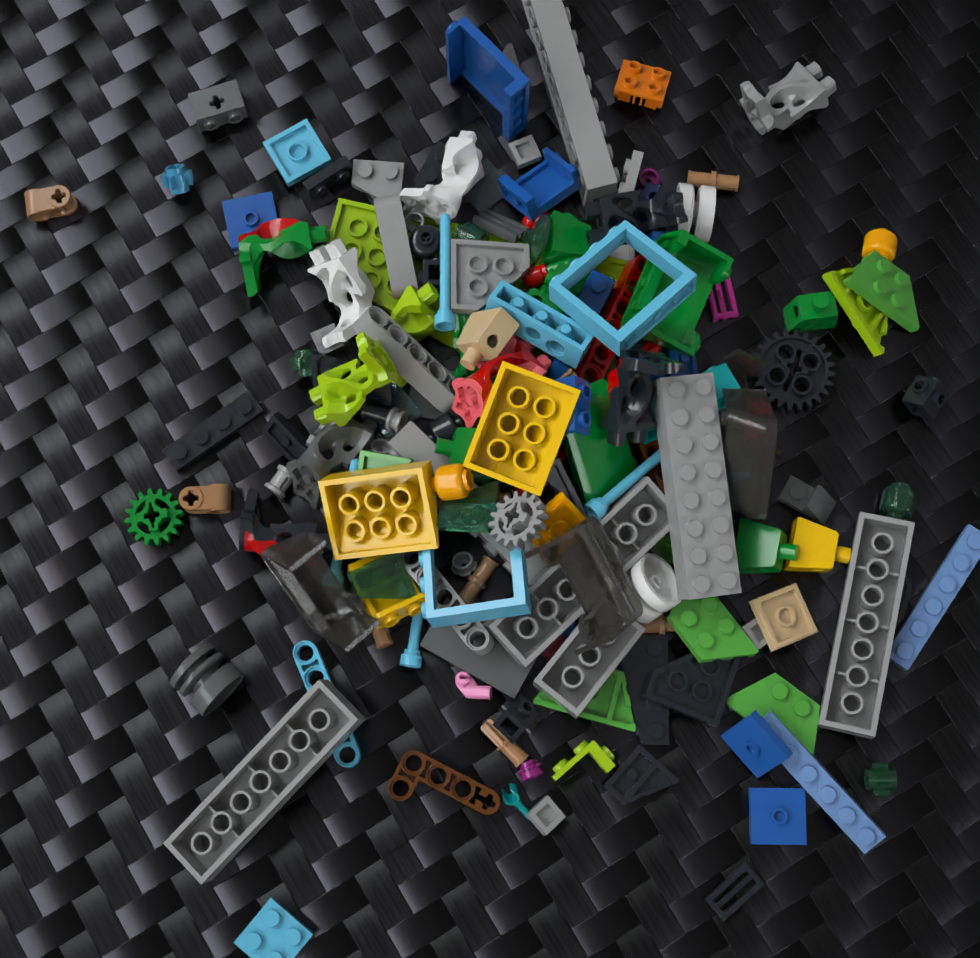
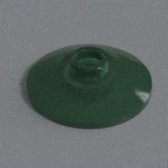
M545 214L539 218L532 230L527 229L523 237V244H529L530 265L533 266L542 257L550 234L551 219L550 216Z

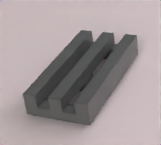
M489 209L484 210V213L480 212L479 216L475 215L473 217L472 225L510 243H517L529 234V227Z

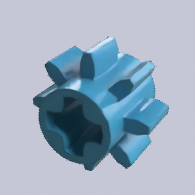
M173 164L165 167L166 173H162L161 176L163 188H170L171 194L188 192L190 190L189 185H193L194 181L192 169L185 170L184 164Z

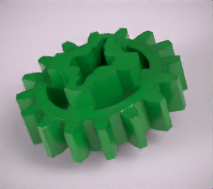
M149 488L148 495L145 496L139 492L138 501L130 500L133 508L125 509L130 518L125 519L124 523L132 525L127 531L131 535L136 534L134 538L136 541L141 542L144 539V544L149 547L152 541H154L155 545L160 547L163 539L170 543L171 534L179 535L176 527L184 526L179 517L185 514L182 510H177L181 505L178 500L173 501V494L168 493L165 496V491L160 488L157 494H155ZM158 501L166 503L170 509H161ZM156 512L159 515V517H156L155 522L153 523L150 520V518H153L154 513ZM168 522H170L168 527L165 530H163L165 526L168 524ZM139 526H148L151 534L144 533Z

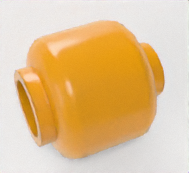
M885 228L869 231L864 237L862 257L864 258L866 254L876 250L892 262L895 259L898 243L896 235Z
M462 463L439 466L435 471L434 477L431 478L432 491L437 493L443 501L466 498L470 490H473V474L469 468L462 466Z

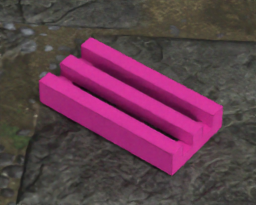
M730 276L724 281L730 311H726L720 283L714 286L721 313L717 312L712 289L707 299L712 322L720 319L727 320L731 317L733 319L739 316Z

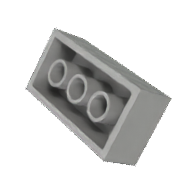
M601 595L535 678L533 685L576 719L646 629L605 596Z

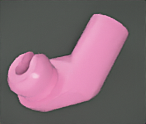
M461 671L456 675L455 683L466 698L491 700L492 686L478 685L473 677L465 671Z

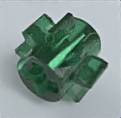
M315 349L296 350V357L290 358L291 370H298V377L313 376L311 353Z
M871 763L872 769H866L864 772L866 790H873V796H890V790H896L897 788L895 769H888V763Z

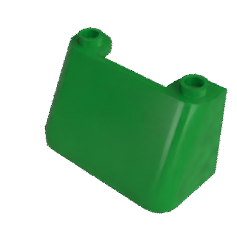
M681 229L660 235L655 243L697 274L696 291L652 328L642 339L684 356H694L701 346L700 334L695 331V327L713 285L724 282L729 278L734 259ZM648 259L624 312L620 328L675 281Z
M605 379L590 383L592 391L590 398V415L592 419L590 435L567 434L564 435L562 440L572 476H570L571 484L583 507L592 498H602L639 466L636 458L631 454L627 436L624 446H614L607 443L608 430L600 427L599 423L608 412L611 404L608 396V382Z

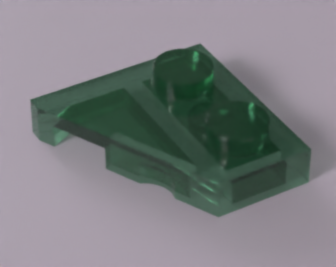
M493 481L470 490L469 495L463 499L442 501L437 523L439 530L490 533L493 529L488 526V523L494 521V518L490 515L491 512H497L496 504L499 503L501 492L500 482Z
M399 553L385 554L346 573L357 598L409 599L417 595Z

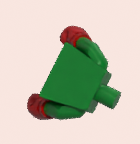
M556 210L551 214L549 212L543 213L533 221L524 216L522 224L529 227L528 235L534 236L536 239H543L542 264L539 266L530 265L528 272L521 277L523 283L531 289H538L545 284L544 280L550 268L555 270L560 261L570 265L574 259L583 256L591 246L587 244L586 231L592 230L590 225L579 221L571 213H561Z

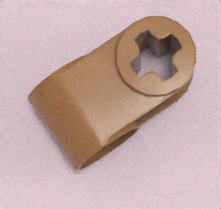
M62 185L30 189L24 193L27 218L30 221H45L50 218L68 216L73 214L78 207L77 199Z
M211 484L208 486L186 487L179 494V503L186 512L194 515L231 513V485ZM195 495L198 500L194 501V505L191 506L187 501H190L192 496Z

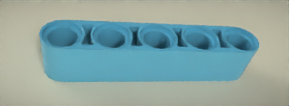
M306 640L297 643L293 649V657L307 692L312 687L310 677L314 672H322L324 679H328L333 684L318 647ZM304 647H311L314 652L312 658L308 661H302L300 658V651ZM354 733L333 753L336 762L342 767H354L361 760V750ZM346 747H351L355 751V759L351 763H345L341 759V752Z

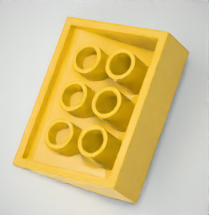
M502 361L462 466L541 496L581 390Z
M431 460L333 473L318 481L334 560L436 549L439 547L437 493H434L431 488V478L434 477Z

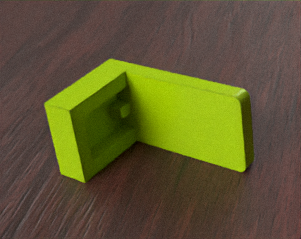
M584 740L573 750L576 754L569 761L564 758L552 768L555 774L551 777L554 781L558 780L587 753L605 773H608L616 766L612 762L615 756L605 745L600 748L594 740L590 743Z

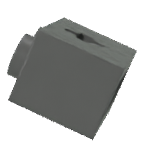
M236 79L188 94L200 131H212L221 125L238 123L244 118L249 117Z

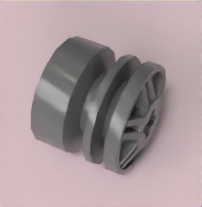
M211 642L189 655L181 663L169 682L173 688H180L179 693L183 697L196 691L190 704L203 717L217 709L236 690L244 678V674L231 662L219 668L224 655L221 652L215 653L217 648Z

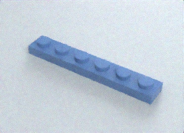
M968 524L965 526L894 636L889 661L904 671L909 670L980 559V531L972 525Z
M772 710L767 712L762 718L793 752L781 764L859 849L866 854L886 837L884 831Z

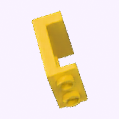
M400 553L368 556L348 565V578L377 630L384 626L386 628L392 627L400 619L408 615H418L422 612V603H425V593H420L410 574L399 560Z

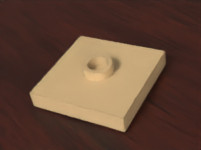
M797 583L749 601L771 652L818 633Z

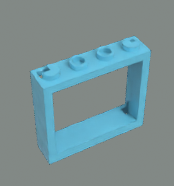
M624 220L618 226L612 227L602 240L593 243L583 256L574 259L563 273L557 274L552 278L549 283V299L620 357L622 350L630 349L696 291L697 274L627 220ZM626 242L675 281L617 330L568 290Z
M494 504L438 513V530L494 521L490 514L491 512H497L498 508ZM525 544L523 551H519L516 547L513 551H510L514 598L437 609L434 549L419 552V564L423 568L424 577H420V587L422 593H425V603H422L421 610L423 618L427 619L433 628L531 614Z

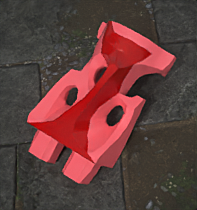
M512 335L495 359L479 361L477 367L480 370L469 377L456 378L452 381L451 384L455 391L452 410L462 417L466 428H475L479 424L492 390V378L494 376L497 377L502 361L545 376L552 364L551 360L543 354L535 358L531 354L535 346L522 338L518 339L515 335Z

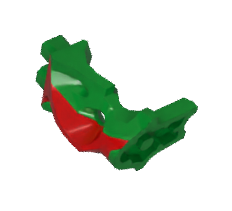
M279 218L260 224L256 230L250 233L239 234V260L243 267L248 297L256 295L262 289L259 269L262 257L266 251L285 259L301 257L318 247L317 243L330 241L328 226H314V223L297 219Z

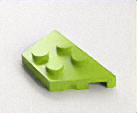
M845 268L840 271L834 270L823 274L822 277L873 356L882 355L885 348L880 345L881 336L887 334V320L889 317L843 284V280L852 275L854 268Z

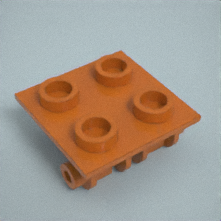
M624 59L613 96L618 97L617 100L630 102L632 95V104L635 103L636 97H640L639 106H642L644 98L646 99L644 107L652 108L653 110H656V108L661 109L671 71Z

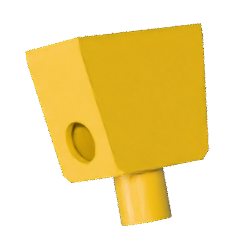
M797 517L792 521L789 544L799 545V558L797 561L785 560L784 570L829 572L833 569L834 561L848 564L851 548L837 545L839 537L837 531Z

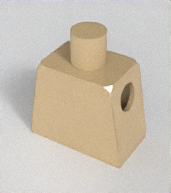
M502 307L472 312L456 342L457 348L464 353L460 360L461 365L468 370H474L479 361L495 359L520 324Z

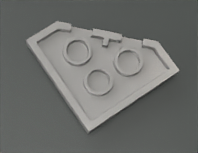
M451 238V310L453 314L471 315L472 312L482 311L486 308L489 296L501 280L513 285L523 277L530 267L529 244Z

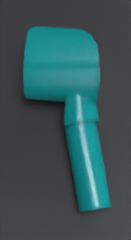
M510 783L509 786L512 794H507L503 789L501 790L504 803L517 807L529 820L525 815L529 810L519 799L517 786L514 783Z

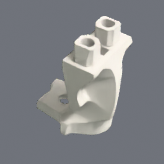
M462 130L459 137L449 138L445 145L441 169L443 181L439 185L427 184L424 188H404L401 191L400 199L405 203L403 214L416 211L421 213L423 217L433 218L437 224H440V217L444 213L449 214L451 219L456 217L462 197L484 177L485 173L481 163L482 152L475 145L477 140L475 132Z
M341 238L327 245H320L309 252L315 265L307 269L308 272L322 280L329 302H333L341 310V317L337 327L322 338L325 348H329L339 342H345L356 335L353 324L372 306V299L375 293L368 277L357 266V250L355 247L347 250ZM347 292L351 294L353 302L348 300Z

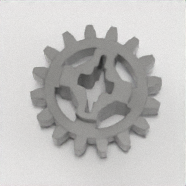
M514 491L513 498L510 499L506 495L504 496V504H496L498 511L491 512L490 515L494 518V521L489 522L488 526L493 529L490 535L496 539L495 541L501 547H506L509 551H513L516 547L519 551H523L524 544L527 543L532 547V539L542 538L539 531L547 529L543 521L549 519V516L544 512L547 507L535 494L531 495L528 491H524L521 495L518 491Z

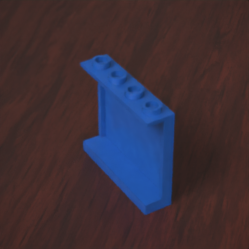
M464 16L459 21H453L445 32L448 83L451 84L460 75H463L503 115L502 136L510 142L527 127L530 79Z

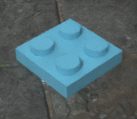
M307 118L263 142L264 148L288 187L332 163L331 157Z
M271 897L235 940L234 944L250 958H295L314 933L277 900Z

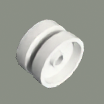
M678 183L676 192L683 193L684 211L688 216V222L679 224L678 230L683 229L690 233L692 225V235L708 243L714 222L716 187L701 185L695 200L693 184Z
M653 553L643 555L614 583V591L619 603L633 619L640 623L649 624L682 600L678 599L674 570L663 558Z

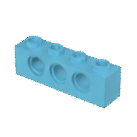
M503 280L499 282L488 298L485 310L502 307L520 324L514 333L515 335L575 369L578 367L594 338L579 323Z

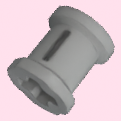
M279 464L277 466L278 471L269 483L266 482L264 484V487L279 498L284 499V493L293 482V479L286 467Z

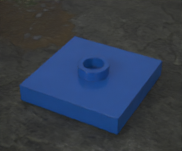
M272 191L222 201L232 251L239 250V234L250 233L256 230L260 224L278 219Z
M756 710L721 735L722 739L756 778L781 764L793 754Z
M748 788L750 844L807 845L804 788Z

